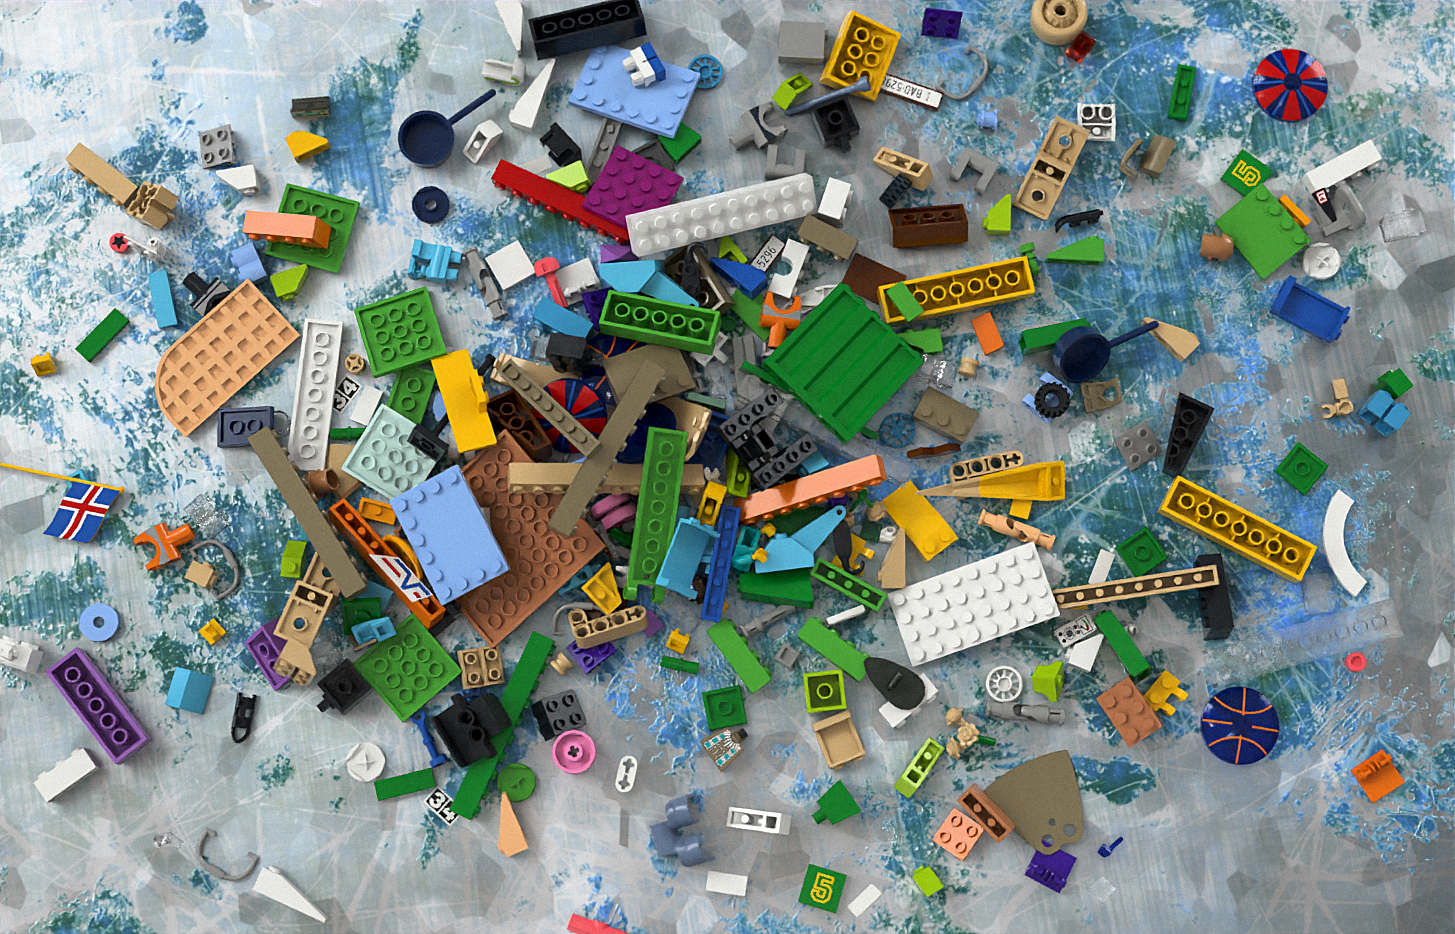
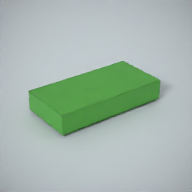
M900 281L886 291V294L908 323L924 313V310L903 281Z

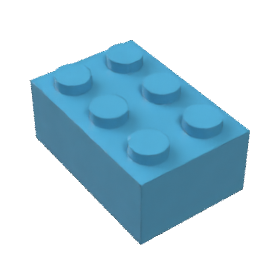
M542 297L532 315L533 322L536 325L535 328L542 333L547 331L549 333L584 337L588 344L595 333L593 323L545 297Z

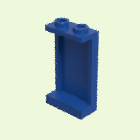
M1288 276L1269 312L1329 344L1334 339L1338 340L1342 333L1340 329L1342 324H1346L1351 314L1348 312L1351 307L1346 306L1344 308L1296 283V278L1293 276Z

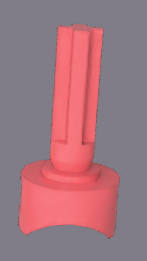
M546 257L536 261L534 271L537 278L546 277V282L555 303L563 308L568 307V303L555 275L557 270L561 269L558 260L553 257Z

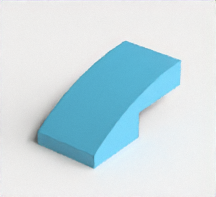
M389 617L373 619L351 627L359 646L376 638L380 642L397 634Z

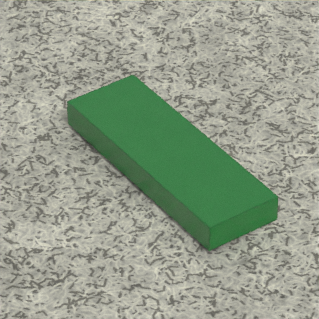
M1182 64L1177 65L1167 118L1186 122L1196 67Z
M114 308L75 350L88 362H91L130 321Z
M432 768L374 782L378 801L436 787Z

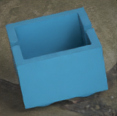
M1378 390L1368 397L1356 415L1369 425L1377 416L1379 419L1373 428L1385 437H1388L1399 430L1411 413L1404 404L1400 402L1395 403L1390 393Z

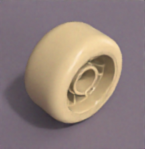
M1035 0L1030 11V25L1034 34L1040 40L1050 45H1065L1074 41L1081 34L1087 21L1088 10L1085 0ZM1056 12L1061 13L1063 16L1057 15Z

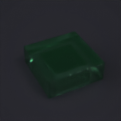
M864 519L859 537L877 544L883 525Z

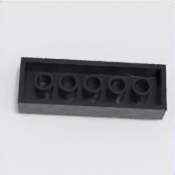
M609 0L528 19L538 60L647 35L639 0Z

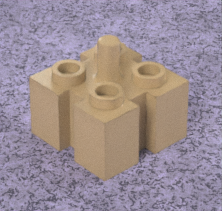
M143 181L136 193L138 195L135 201L132 200L125 214L143 225L161 230L167 220L173 221L175 216L169 211L176 207L179 197L161 185Z

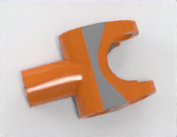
M767 291L761 308L759 326L770 328L768 348L776 350L786 339L787 331H794L800 324L801 299L799 296H794L790 309L780 310L775 306L774 299H772L773 292Z
M164 522L145 530L135 537L133 542L135 546L144 543H153L155 545L156 555L150 560L151 562L145 565L147 571H153L180 560L182 556L177 547L195 539L196 535L189 523L170 532Z

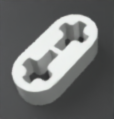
M625 756L620 761L615 785L622 793L629 792L634 784L638 763L632 756ZM628 759H632L634 768L630 767L629 773H625L626 766L623 763L627 762ZM624 775H628L627 782L630 783V786L621 789L622 786L619 785V781H623Z

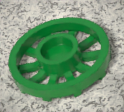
M730 308L729 310L732 311L731 315L727 316L725 312L724 318H721L720 331L724 330L725 336L729 332L731 338L734 337L732 331H735L739 334L736 337H742L746 330V323L743 321V324H736L741 318L738 316L734 319L735 312ZM736 327H743V329L740 332L736 329Z

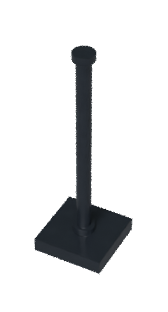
M486 355V360L477 371L478 376L483 377L489 367L494 364L496 358L493 355ZM447 412L432 432L417 423L407 440L408 443L437 463L441 461L450 446L438 437L449 422Z

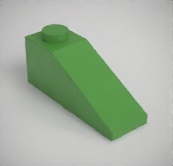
M1089 236L1047 254L1044 263L1101 266L1104 262L1105 239H1099L1098 236Z

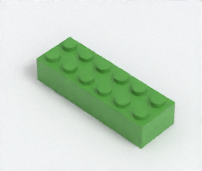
M614 290L608 291L599 320L602 334L711 356L713 355L722 323L720 311Z

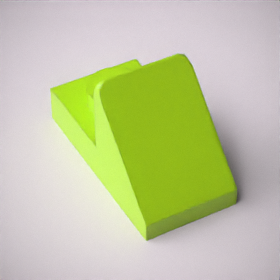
M728 235L722 236L718 258L726 259L731 256V261L748 264L747 258Z

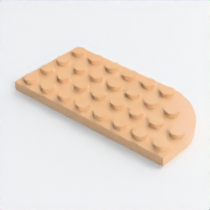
M248 278L170 346L162 356L157 367L155 392L159 407L165 417L185 438L300 336Z

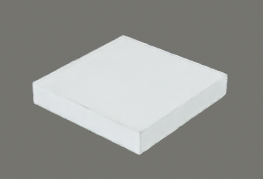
M518 240L485 258L503 291L536 274L532 263Z

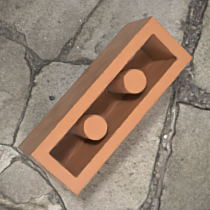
M975 783L957 799L962 807L998 844L1016 826Z

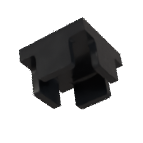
M556 122L539 139L542 147L547 146L551 150L548 152V155L559 167H565L583 160L579 146Z

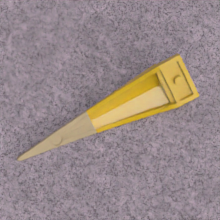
M1065 461L1038 462L916 491L915 494L1038 501L1065 499Z

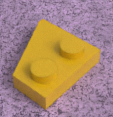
M609 562L581 587L606 615L611 614L622 603Z

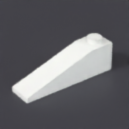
M556 59L550 60L516 103L515 108L511 109L508 117L511 127L533 134L557 67Z
M271 865L269 868H262L253 890L319 921H328L329 918L285 875L281 874L280 869Z

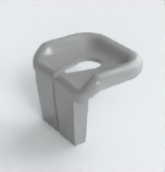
M1344 184L1334 191L1330 199L1337 218L1335 222L1324 226L1318 210L1312 214L1325 237L1345 228L1357 230L1366 222V214L1353 191ZM1345 204L1349 206L1351 212L1345 213Z

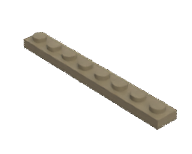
M511 358L497 371L506 382L589 460L603 447L589 431Z

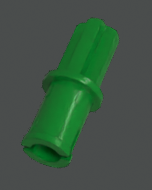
M348 426V428L330 429L331 440L349 439V441L360 439L366 428H351V426Z
M611 527L608 535L618 541L621 546L631 549L633 539L631 534L617 527Z
M662 656L660 666L678 670V673L683 671L697 675L699 663L683 660L682 657L678 659Z

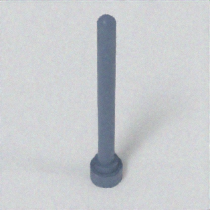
M867 76L861 77L856 81V84L792 106L785 110V114L789 116L856 91H870L869 79Z

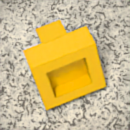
M46 352L44 356L39 357L37 354L34 358H31V365L37 377L56 373V366L49 352Z
M214 618L199 630L200 634L211 646H214L227 634Z
M677 628L675 631L672 630L666 647L683 655L690 640V634L686 633L683 636L679 634L680 629Z

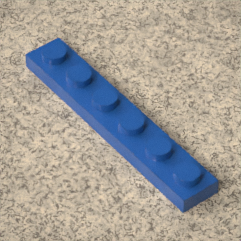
M721 505L716 531L720 534V537H715L700 616L701 620L720 623L741 508Z

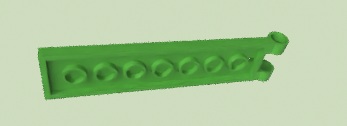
M649 427L627 580L623 589L624 600L634 601L637 596L638 584L654 586L651 592L652 603L662 604L664 602L665 588L655 584L673 539L688 432ZM645 574L649 575L648 579L644 578Z

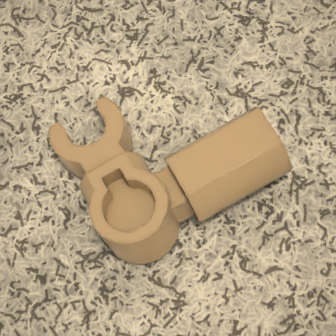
M1345 378L1332 381L1336 400H1339V402L1334 403L1333 406L1324 404L1320 407L1321 409L1327 408L1329 410V414L1324 415L1323 419H1329L1333 414H1336V416L1348 415L1353 410V404L1348 400L1349 393Z

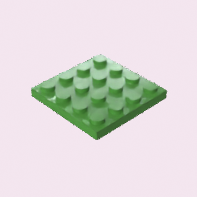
M287 183L278 213L317 216L331 226L328 248L284 242H269L265 254L301 265L306 263L308 267L339 274L360 202Z
M426 286L354 309L375 379L431 361L432 358L448 355Z
M413 613L394 628L397 633L396 635L377 642L353 663L402 723L408 720L410 716L415 714L462 673L460 667Z

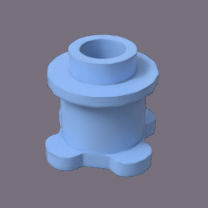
M994 109L993 112L981 110L980 114H977L976 122L977 125H980V129L992 127V130H995L997 128V109Z

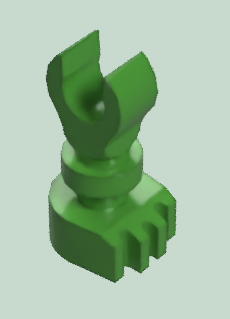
M1030 242L1019 246V253H1025V256H1027L1031 276L1038 275L1039 267L1034 259L1036 256L1032 253L1035 250L1034 243Z

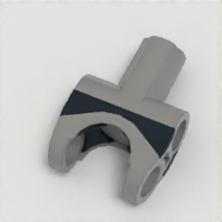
M772 102L756 106L740 117L745 126L728 135L735 150L752 141L755 142L759 150L768 147V144L775 143L788 132L786 125L769 127L764 123V118L774 109Z

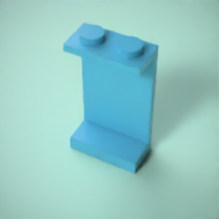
M689 517L688 520L680 518L655 584L684 597L696 599L698 592L689 589L709 536L719 538L720 534L714 531V527L707 524L702 526L699 524L700 520Z

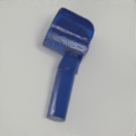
M1120 836L1109 847L1103 844L1098 850V854L1102 857L1110 856L1115 847L1124 839Z

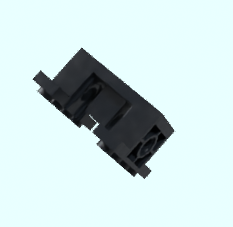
M774 387L768 389L716 427L721 437L729 444L750 473V477L761 492L818 450L808 434H805L791 446L788 445L779 451L775 446L778 442L768 428L763 429L759 422L767 418L770 412L784 403Z

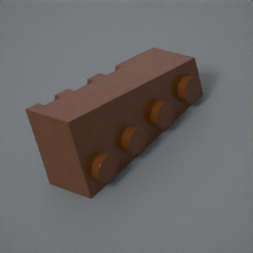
M514 388L489 399L487 412L490 422L500 432L507 429L536 463L552 456V442L522 396Z

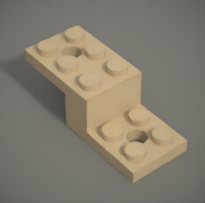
M1056 115L1012 205L1047 220L1090 131ZM1068 136L1070 143L1062 145L1060 137ZM1034 191H1041L1043 198L1041 200L1034 199Z
M317 551L313 556L303 581H296L273 633L286 640L291 637L308 646L309 650L312 648L326 614L332 615L341 594V590L333 577L324 576L323 571L326 566ZM299 618L305 621V626L302 629H296L295 621Z

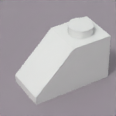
M491 119L479 124L462 153L474 164H477L497 144L504 131Z
M253 164L216 171V175L221 181L240 194L249 196L260 191L257 169Z
M1096 635L1073 645L1072 648H1068L1064 657L1067 659L1065 664L1086 673L1090 672L1104 635Z

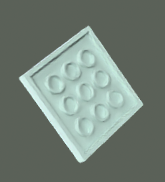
M382 403L341 469L392 500L425 482L437 462L407 442L416 424Z

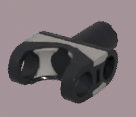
M195 272L187 275L183 281V285L196 296L189 305L202 317L207 315L231 293L218 278H215L208 285Z

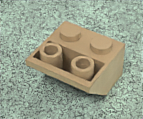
M290 637L272 669L276 670V673L280 676H288L296 684L308 687L316 674L308 646Z

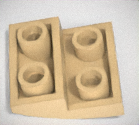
M499 644L493 649L490 646H483L457 652L459 666L462 670L463 690L505 683Z

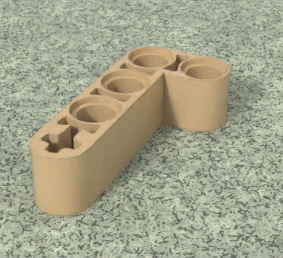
M1013 450L956 462L949 470L950 483L1020 467L1024 461L1023 454L1020 451ZM1012 456L1014 457V459H1018L1016 464H1014V462L1012 461L1007 462V464L1005 465V461H1009L1012 458ZM997 460L1000 463V468H993L991 461ZM972 465H980L981 472H974L972 469ZM960 468L963 471V475L956 476L953 473V469ZM954 496L957 500H965L968 498L962 496Z
M639 605L591 621L587 620L586 614L582 609H573L568 615L576 644L581 649L594 647L642 631L649 625L646 609Z

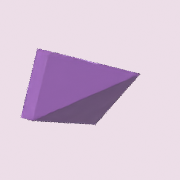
M601 245V264L639 261L638 257L632 253L631 245Z

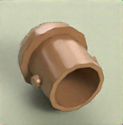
M1211 233V235L1203 234L1200 257H1208L1209 260L1218 258L1219 262L1227 261L1231 258L1234 241L1230 235L1222 233V236L1215 235L1216 233Z
M331 468L322 471L320 469L312 470L304 475L310 485L307 489L310 493L314 492L318 499L323 498L325 493L329 495L339 487L337 473Z

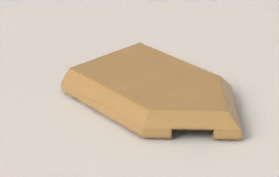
M328 444L325 469L331 468L337 473L339 487L332 492L339 500L347 499L351 493L363 485V482L341 469L355 445Z

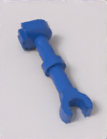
M420 711L422 716L420 720H415L414 715L410 716V719L414 724H417L424 739L422 742L424 746H427L432 758L429 762L431 768H436L447 763L448 759L445 753L438 754L433 743L435 740L433 736H430L425 723L426 714Z

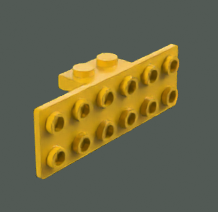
M458 350L450 352L448 355L432 358V367L459 453L462 454L497 445L487 412L489 396L487 391L483 392V377L478 376L477 369L473 368L468 350Z

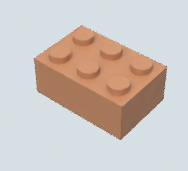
M1130 675L1096 697L1129 748L1163 726V723Z

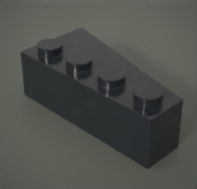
M1179 392L1162 473L1173 478L1178 475L1182 476L1215 408Z
M1221 553L1198 555L1196 561L1193 562V568L1216 565L1219 585L1197 589L1204 641L1227 639L1234 628Z

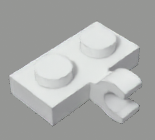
M719 330L712 356L697 352H691L689 356L702 367H705L712 357L722 365L729 358L719 348L728 337Z

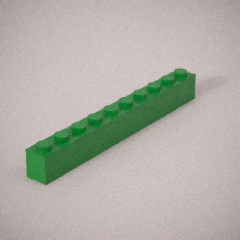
M535 631L532 632L500 700L501 705L511 719L512 725L489 739L497 751L496 756L489 759L486 755H483L470 764L449 811L469 820L478 817L482 808L479 805L482 799L486 800L490 789H488L490 781L494 782L498 775L497 766L499 763L502 764L506 758L507 753L504 751L507 745L511 746L515 738L513 732L516 727H520L523 721L521 715L524 709L528 710L532 700L529 698L532 691L536 692L539 687L540 674L544 675L547 670L548 664L546 661L549 656L552 657L555 653L557 646L554 645V640Z

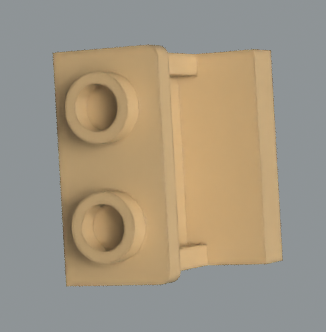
M849 710L811 725L829 769L832 767L834 770L845 767L844 762L852 760V763L862 760V755L866 754L851 720Z

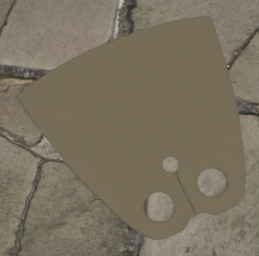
M1068 750L1048 753L1027 761L996 779L983 791L1016 825L1014 830L1032 847L1045 855L1058 851L1064 843L1072 844L1080 840L1083 835L1080 793ZM1050 819L1055 820L1054 826L1049 825ZM1066 824L1075 826L1076 832L1073 836L1065 835L1063 828ZM1048 834L1054 838V844L1051 847H1045L1042 844V837Z

